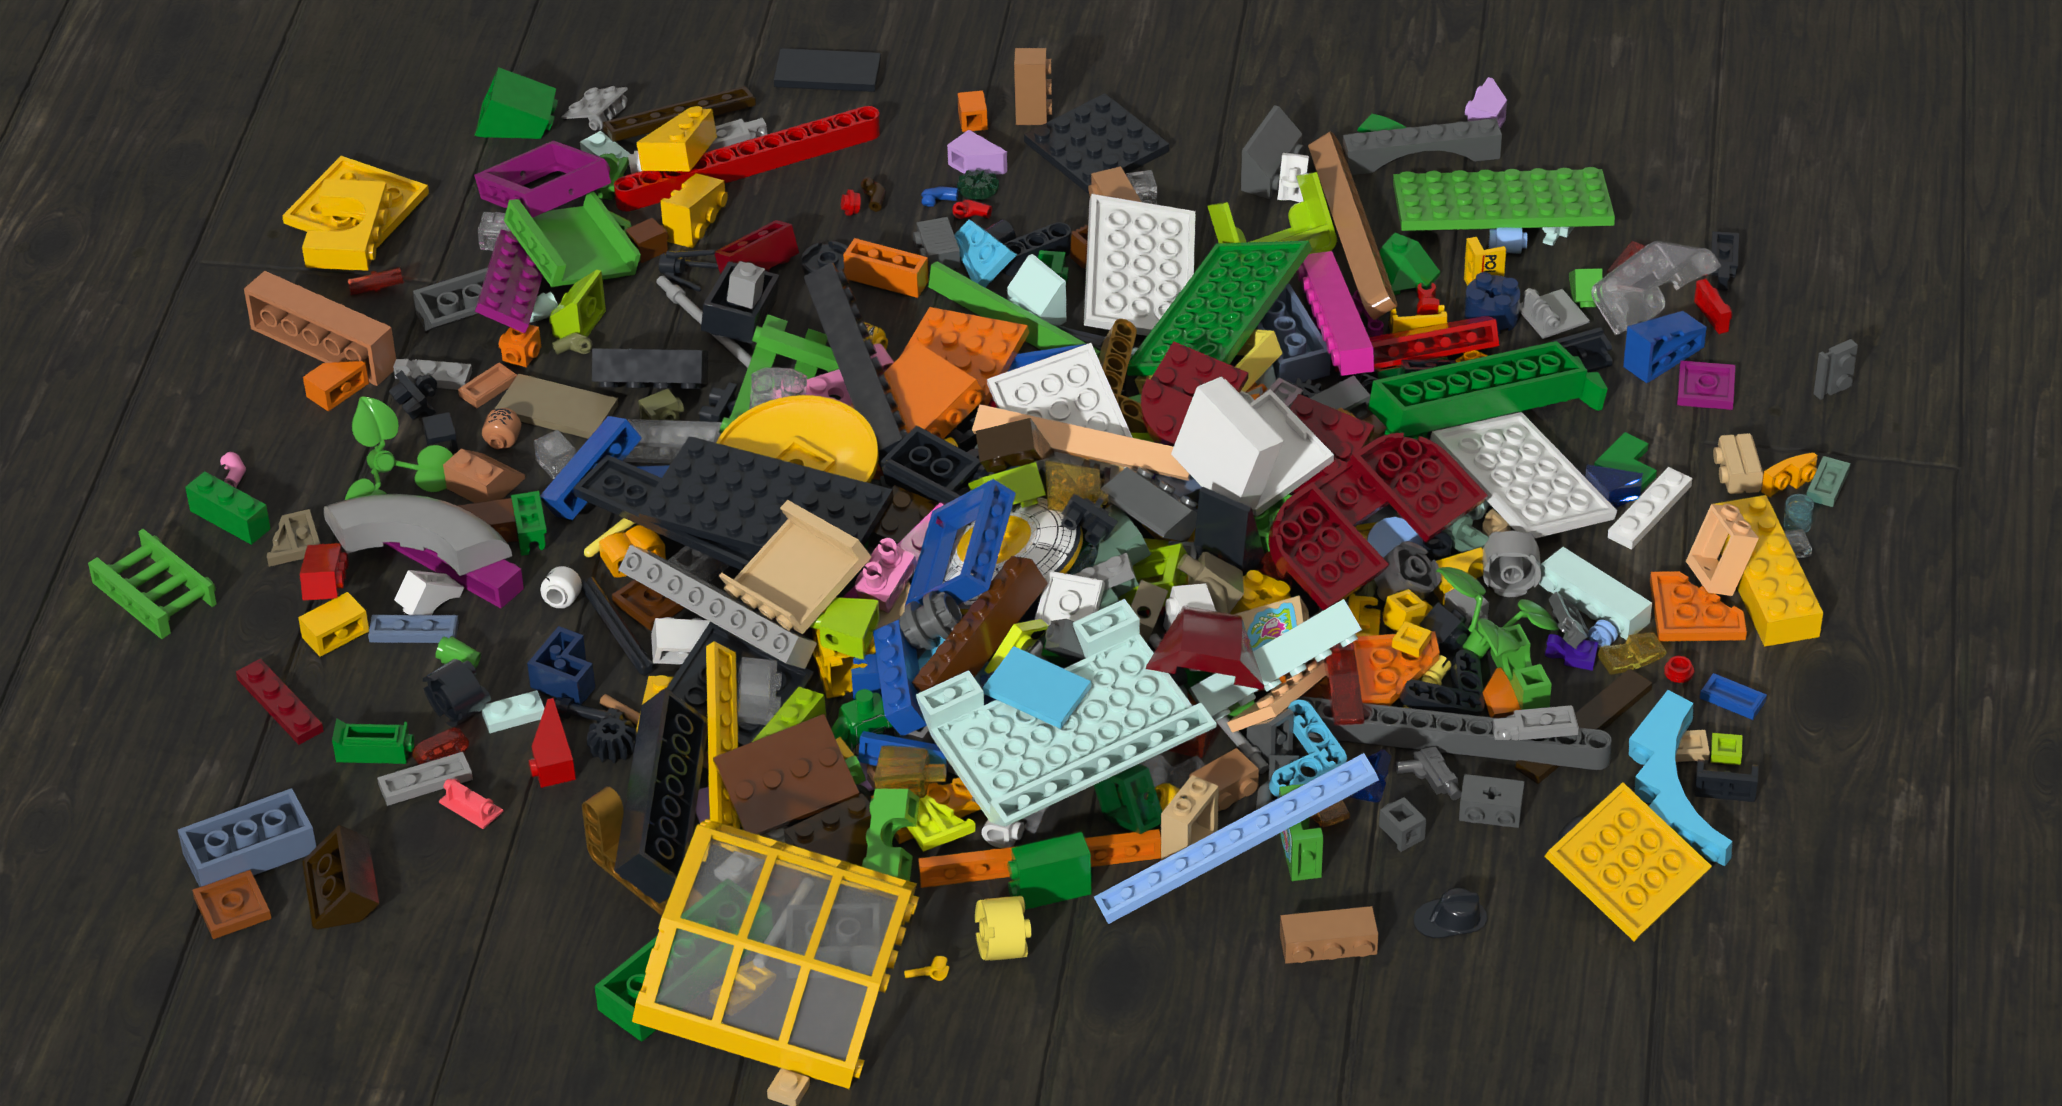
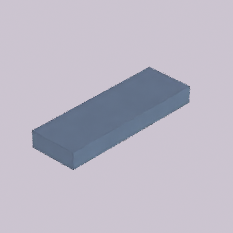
M372 615L368 634L369 642L439 643L444 636L456 638L459 624L458 615Z

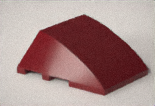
M1183 606L1146 665L1148 670L1175 674L1178 666L1235 676L1234 685L1264 689L1262 677L1242 616Z

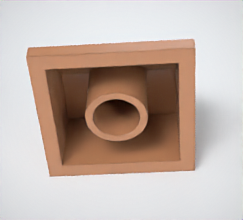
M460 449L443 464L447 489L474 503L501 500L525 479V474L483 453Z

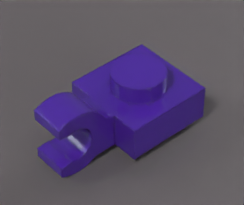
M1550 634L1548 636L1545 656L1565 659L1564 665L1593 671L1598 642L1583 640L1575 649L1565 642L1562 637Z

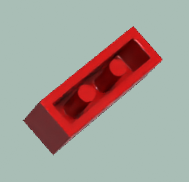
M340 543L307 545L300 571L303 600L338 598L339 589L344 588L346 569L349 567L348 554L342 552Z

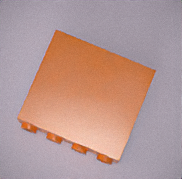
M917 341L883 373L891 386V389L887 392L893 394L898 404V407L894 410H899L906 424L901 428L902 430L906 428L908 433L917 425L944 439L987 397L974 377Z

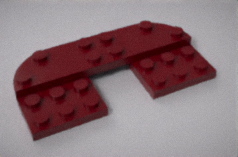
M1173 341L1152 378H1147L1142 389V419L1150 438L1155 443L1174 447L1197 386L1222 377L1240 393L1248 380V372ZM1298 394L1290 410L1334 454V462L1289 493V495H1294L1311 482L1317 483L1348 462L1354 453L1367 445L1374 433V425Z
M1404 433L1384 435L1354 453L1348 462L1315 484L1311 482L1284 502L1270 528V554L1283 576L1289 573L1324 611L1339 601L1346 599L1383 573L1389 566L1384 558L1355 528L1357 525L1390 504L1415 532L1427 542L1483 503L1488 495L1449 453L1433 441L1421 436L1418 439L1404 437Z

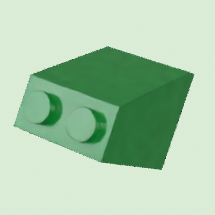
M498 67L482 102L475 136L541 139L545 129L550 130L554 121V116L551 114L554 113L558 100L554 99L556 88Z

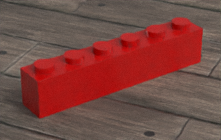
M1489 316L1369 337L1373 346L1374 369L1400 365L1401 360H1427L1500 346L1496 319ZM1334 366V371L1339 373L1338 366Z

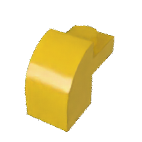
M1407 589L1387 596L1383 611V621L1397 634L1405 621L1422 627L1420 622L1433 607Z

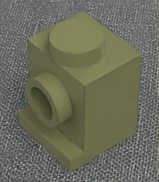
M665 389L639 400L640 419L649 432L655 436L658 434V430L680 422L679 414L684 412V407L679 397H674L669 389Z

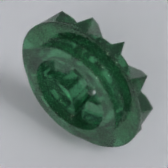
M976 168L973 172L966 170L965 175L959 176L957 188L959 193L966 198L975 200L986 199L998 191L999 180L996 178L995 173H989L987 169L978 171Z

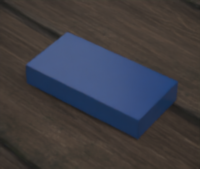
M1714 673L1700 692V699L1754 720L1765 704L1767 694Z

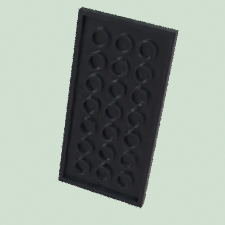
M689 436L640 510L639 518L641 522L649 524L652 522L680 530L689 535L758 553L788 520L780 507L789 500L855 537L864 546L894 495L893 489Z

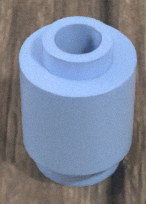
M1522 228L1490 229L1489 249L1505 246L1506 253L1521 254L1522 248H1527V232H1522Z

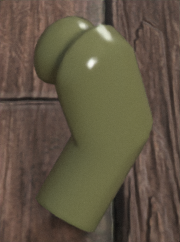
M578 333L569 334L552 342L557 355L569 349L586 354L591 351L593 346L590 338Z

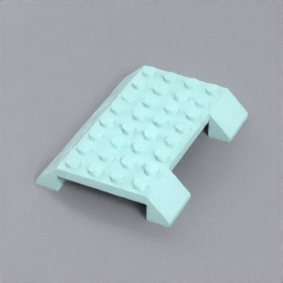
M1125 599L1073 622L1074 630L1086 659L1064 669L1090 680L1091 688L1061 729L998 700L984 705L983 690L969 670L916 694V699L931 737L990 823L1006 827L1216 728L1217 723L1203 704L1198 703L1192 706L1169 673L1146 669V665L1154 653L1139 634L1140 619Z

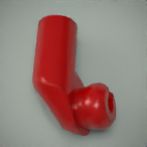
M973 200L956 202L952 210L953 215L958 219H966L975 215L989 218L992 213V206Z

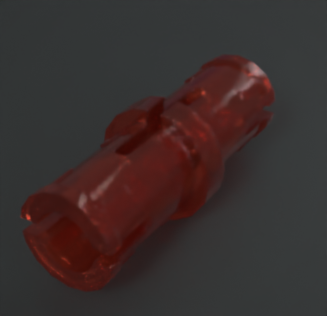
M400 267L379 273L371 271L370 275L348 279L352 296L372 290L379 292L381 291L380 288L404 284Z

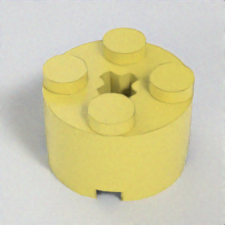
M1023 896L990 898L977 901L975 923L979 922V933H976L979 953L983 960L993 961L1027 957L1028 947L1025 938L1031 937L1030 920L1024 919L1023 916L1025 912Z

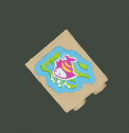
M1300 596L1233 614L1242 616L1253 651L1309 619L1308 609Z

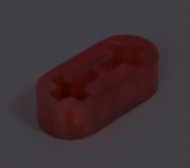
M451 728L420 742L414 748L412 756L420 765L456 753H464L469 746V740L461 729Z

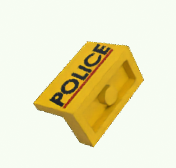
M1477 237L1466 239L1464 280L1467 286L1481 272L1504 277L1505 246L1484 250Z

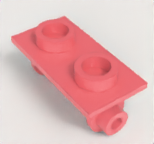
M447 779L445 781L444 789L446 790V795L439 800V803L478 827L484 829L503 812V809L496 806L493 800L490 798L485 799L460 784L458 779Z

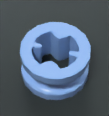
M1598 620L1590 628L1588 637L1590 641L1598 642V648L1607 649L1617 639L1618 633L1610 622Z

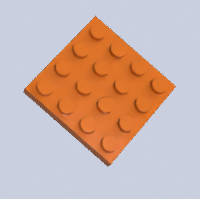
M929 307L901 355L917 341L974 377L987 396L979 405L988 406L992 394L987 385V379L1008 371L1026 340L1029 329L1028 325Z

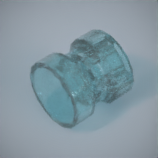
M1794 494L1787 498L1785 504L1786 513L1783 519V525L1787 531L1795 534L1809 531L1812 523L1811 515L1814 509V502L1810 497L1803 494Z

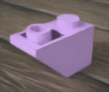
M1488 77L1483 86L1477 88L1474 99L1472 101L1469 100L1466 105L1465 115L1468 116L1467 121L1496 118L1499 128H1501L1506 120L1507 99L1493 78Z
M970 130L947 145L948 165L967 176L1005 174L1007 172V151Z

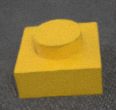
M1405 621L1392 639V648L1419 658L1431 640L1432 631Z

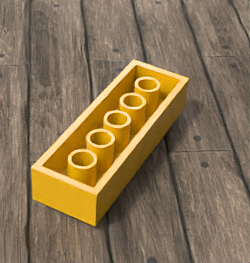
M1763 495L1716 503V505L1731 504L1737 507L1740 514L1751 525L1752 530L1759 538L1737 585V590L1764 647L1820 637L1823 611L1767 496ZM1728 534L1725 543L1720 551L1721 555L1723 554L1727 546V543L1731 537L1730 534Z

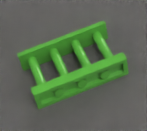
M144 529L138 531L141 541L140 548L113 565H106L98 557L90 561L88 565L94 585L159 638L163 639L171 634L168 622L170 616L195 600L201 598L211 607L215 606L214 592L216 588L211 579L208 577L204 578L165 547L157 536H152ZM147 556L155 561L154 564L130 579L122 578L119 575ZM164 570L173 575L147 593H141L136 589ZM181 584L190 589V591L165 607H158L153 603Z

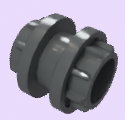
M931 591L923 596V605L917 601H912L905 605V612L900 616L899 624L903 635L911 646L919 650L922 648L932 650L938 646L937 637L941 636L943 639H946L954 626L962 619V614L957 603L949 594L945 592L938 594L935 591Z

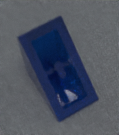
M1587 464L1585 478L1614 508H1618L1640 497L1643 473Z

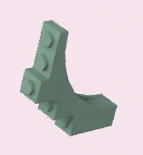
M1114 504L1105 508L1109 512V516L1118 522L1106 541L1102 540L1099 543L1098 555L1093 566L1124 553L1128 554L1132 566L1150 556L1151 553L1141 533L1124 511ZM1136 578L1104 590L1099 610L1119 602L1118 597L1139 586ZM1045 631V633L1038 639L1039 641L1041 640L1043 646H1044V642H1045V639H1046V638H1045L1046 631Z

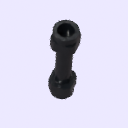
M557 697L555 700L558 714L563 718H570L571 715L597 721L598 717L607 719L609 714H611L613 718L622 715L625 719V712H621L619 709L609 708L608 711L591 708L574 704L573 699L568 697Z

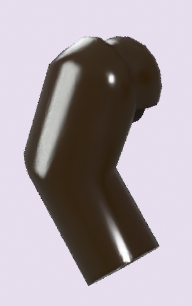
M867 177L862 180L861 188L865 195L871 199L869 208L872 211L878 212L882 208L886 191L881 184L875 182L871 177Z

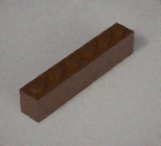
M1011 556L1004 563L1002 569L991 581L989 590L982 593L970 606L968 612L954 626L949 636L938 646L934 655L920 669L918 675L911 682L918 693L968 670L973 677L978 674L1003 642L1012 626L1018 623L1048 584L1032 559Z

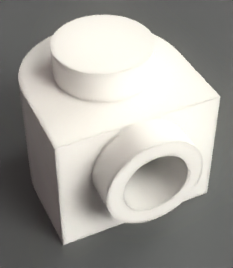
M987 820L982 828V836L992 846L999 848L1013 847L1015 841L1020 840L1023 835L1024 823L1016 821L1004 827L990 823Z

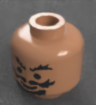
M508 408L495 409L487 415L482 428V436L491 447L507 449L516 443L522 423L513 410Z

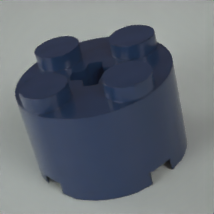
M1487 272L1477 274L1476 279L1471 281L1466 289L1465 319L1481 316L1492 317L1496 319L1498 334H1501V330L1507 328L1510 331L1517 325L1520 306L1518 281L1514 278L1491 275Z

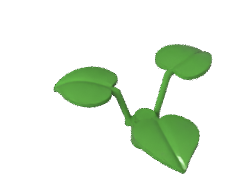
M360 397L352 421V432L355 439L362 445L368 447L375 446V449L370 451L367 456V463L372 469L371 473L374 475L375 485L369 479H359L350 486L345 500L386 494L384 491L379 490L381 486L379 472H389L394 466L417 470L415 483L425 491L437 492L444 490L447 487L443 464L453 454L445 447L430 445L420 451L417 458L418 465L395 460L393 454L383 450L385 446L384 440L392 439L398 433L399 425L396 414L389 406L377 399Z
M1442 567L1436 570L1457 591L1476 600L1472 623L1468 628L1471 634L1463 644V648L1476 654L1479 659L1484 657L1490 646L1496 657L1504 653L1518 651L1521 647L1519 641L1504 627L1512 626L1522 617H1528L1531 623L1543 629H1560L1557 626L1558 623L1554 621L1544 608L1526 599H1521L1518 602V606L1522 611L1518 612L1502 628L1487 619L1480 618L1478 620L1483 602L1481 595L1486 593L1480 582L1469 573L1460 569Z

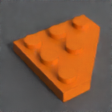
M1680 571L1651 572L1650 584L1658 641L1746 640L1747 631L1742 610L1736 606L1730 608L1720 601V596L1708 593L1704 586L1698 588L1688 581L1689 577Z
M1432 631L1431 640L1419 658L1392 648V639L1396 634L1357 636L1358 639L1350 643L1348 649L1359 703L1391 706L1400 697V692L1407 681L1418 680L1438 662L1440 652L1435 631Z

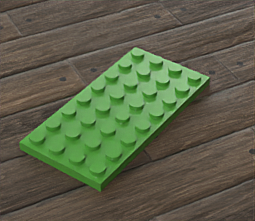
M1587 167L1583 170H1571L1569 168L1544 170L1536 168L1531 171L1508 169L1505 172H1493L1491 170L1466 172L1457 170L1452 173L1429 171L1422 174L1407 171L1393 174V186L1401 231L1614 226L1615 215L1603 170L1594 167Z

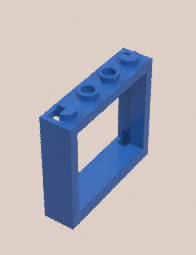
M992 479L932 511L905 605L912 601H917L923 605V596L931 591H935L938 594L945 592L955 600L957 605H960L989 590L1016 493ZM937 518L942 521L939 525L936 524ZM975 521L960 575L943 583L957 530Z

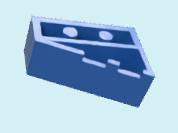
M1684 311L1627 326L1623 367L1645 383H1649L1679 364L1680 361L1687 359L1704 348L1707 327Z

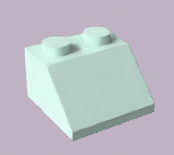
M1033 254L1029 255L1007 287L1008 301L1050 324L1060 326L1066 322V281Z

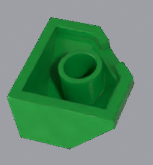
M1394 233L1380 249L1379 253L1394 295L1400 294L1401 290L1415 288L1417 292L1419 283H1421L1422 289L1427 290L1440 276V270L1418 241Z

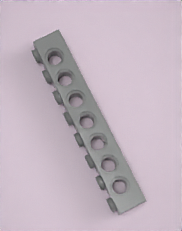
M630 545L618 571L786 664L805 669L817 645V642L793 629L790 631L786 630L777 620H769L759 610H752L739 599L732 598L728 593L649 550Z

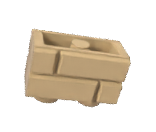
M1750 433L1738 434L1736 437L1734 435H1722L1719 438L1718 447H1714L1713 450L1714 462L1721 466L1719 467L1720 483L1726 484L1729 494L1743 493V491H1746V493L1759 492L1762 488L1763 471L1752 435Z

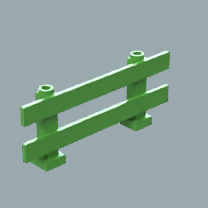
M767 314L763 327H756L752 339L753 342L757 343L732 414L730 418L724 417L719 433L722 434L736 418L759 404L776 354L797 360L789 385L815 377L817 368L826 370L828 373L838 370L839 367L831 347L825 346L827 342L826 334L808 328L804 339L784 332L788 321Z

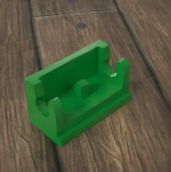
M539 491L511 495L521 556L529 555V544L533 541L539 542V548L543 550L545 548L544 533H547Z

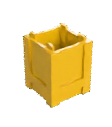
M812 628L813 641L817 642L813 656L826 697L844 696L847 692H852L851 669L864 668L867 664H854V657L823 647L820 642V629ZM874 637L866 655L876 654Z

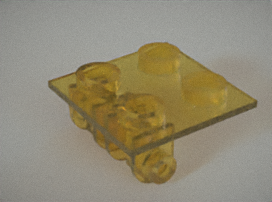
M1045 461L1048 510L1063 512L1074 493L1082 499L1086 497L1094 503L1101 497L1104 499L1102 504H1107L1108 494L1101 490L1099 469Z

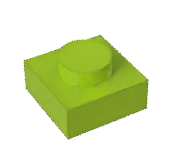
M1712 733L1711 763L1741 765L1742 735Z

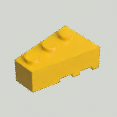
M700 106L691 107L636 142L641 170L691 171L717 138L712 109H702Z
M697 173L682 184L683 189L672 191L670 199L663 198L661 200L662 222L669 235L667 242L694 248L698 240L704 237L707 227L715 221L718 211L726 205L728 199L724 180Z

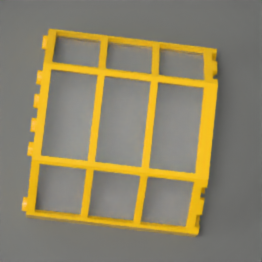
M705 819L695 829L658 928L659 933L646 967L645 979L636 1000L632 1022L849 1089L853 1077L859 1079L865 1060L859 1059L878 994L879 992H886L891 975L886 974L887 968H894L899 951L893 950L895 944L901 946L906 932V928L901 926L905 922L909 923L911 914L914 915L919 897L914 896L917 883Z

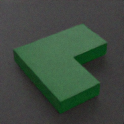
M1626 432L1594 462V470L1640 493L1656 478L1657 470L1638 461L1648 451V443Z

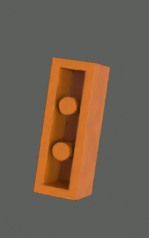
M856 238L853 239L843 254L844 273L848 280L916 298L920 296L929 282L928 257Z

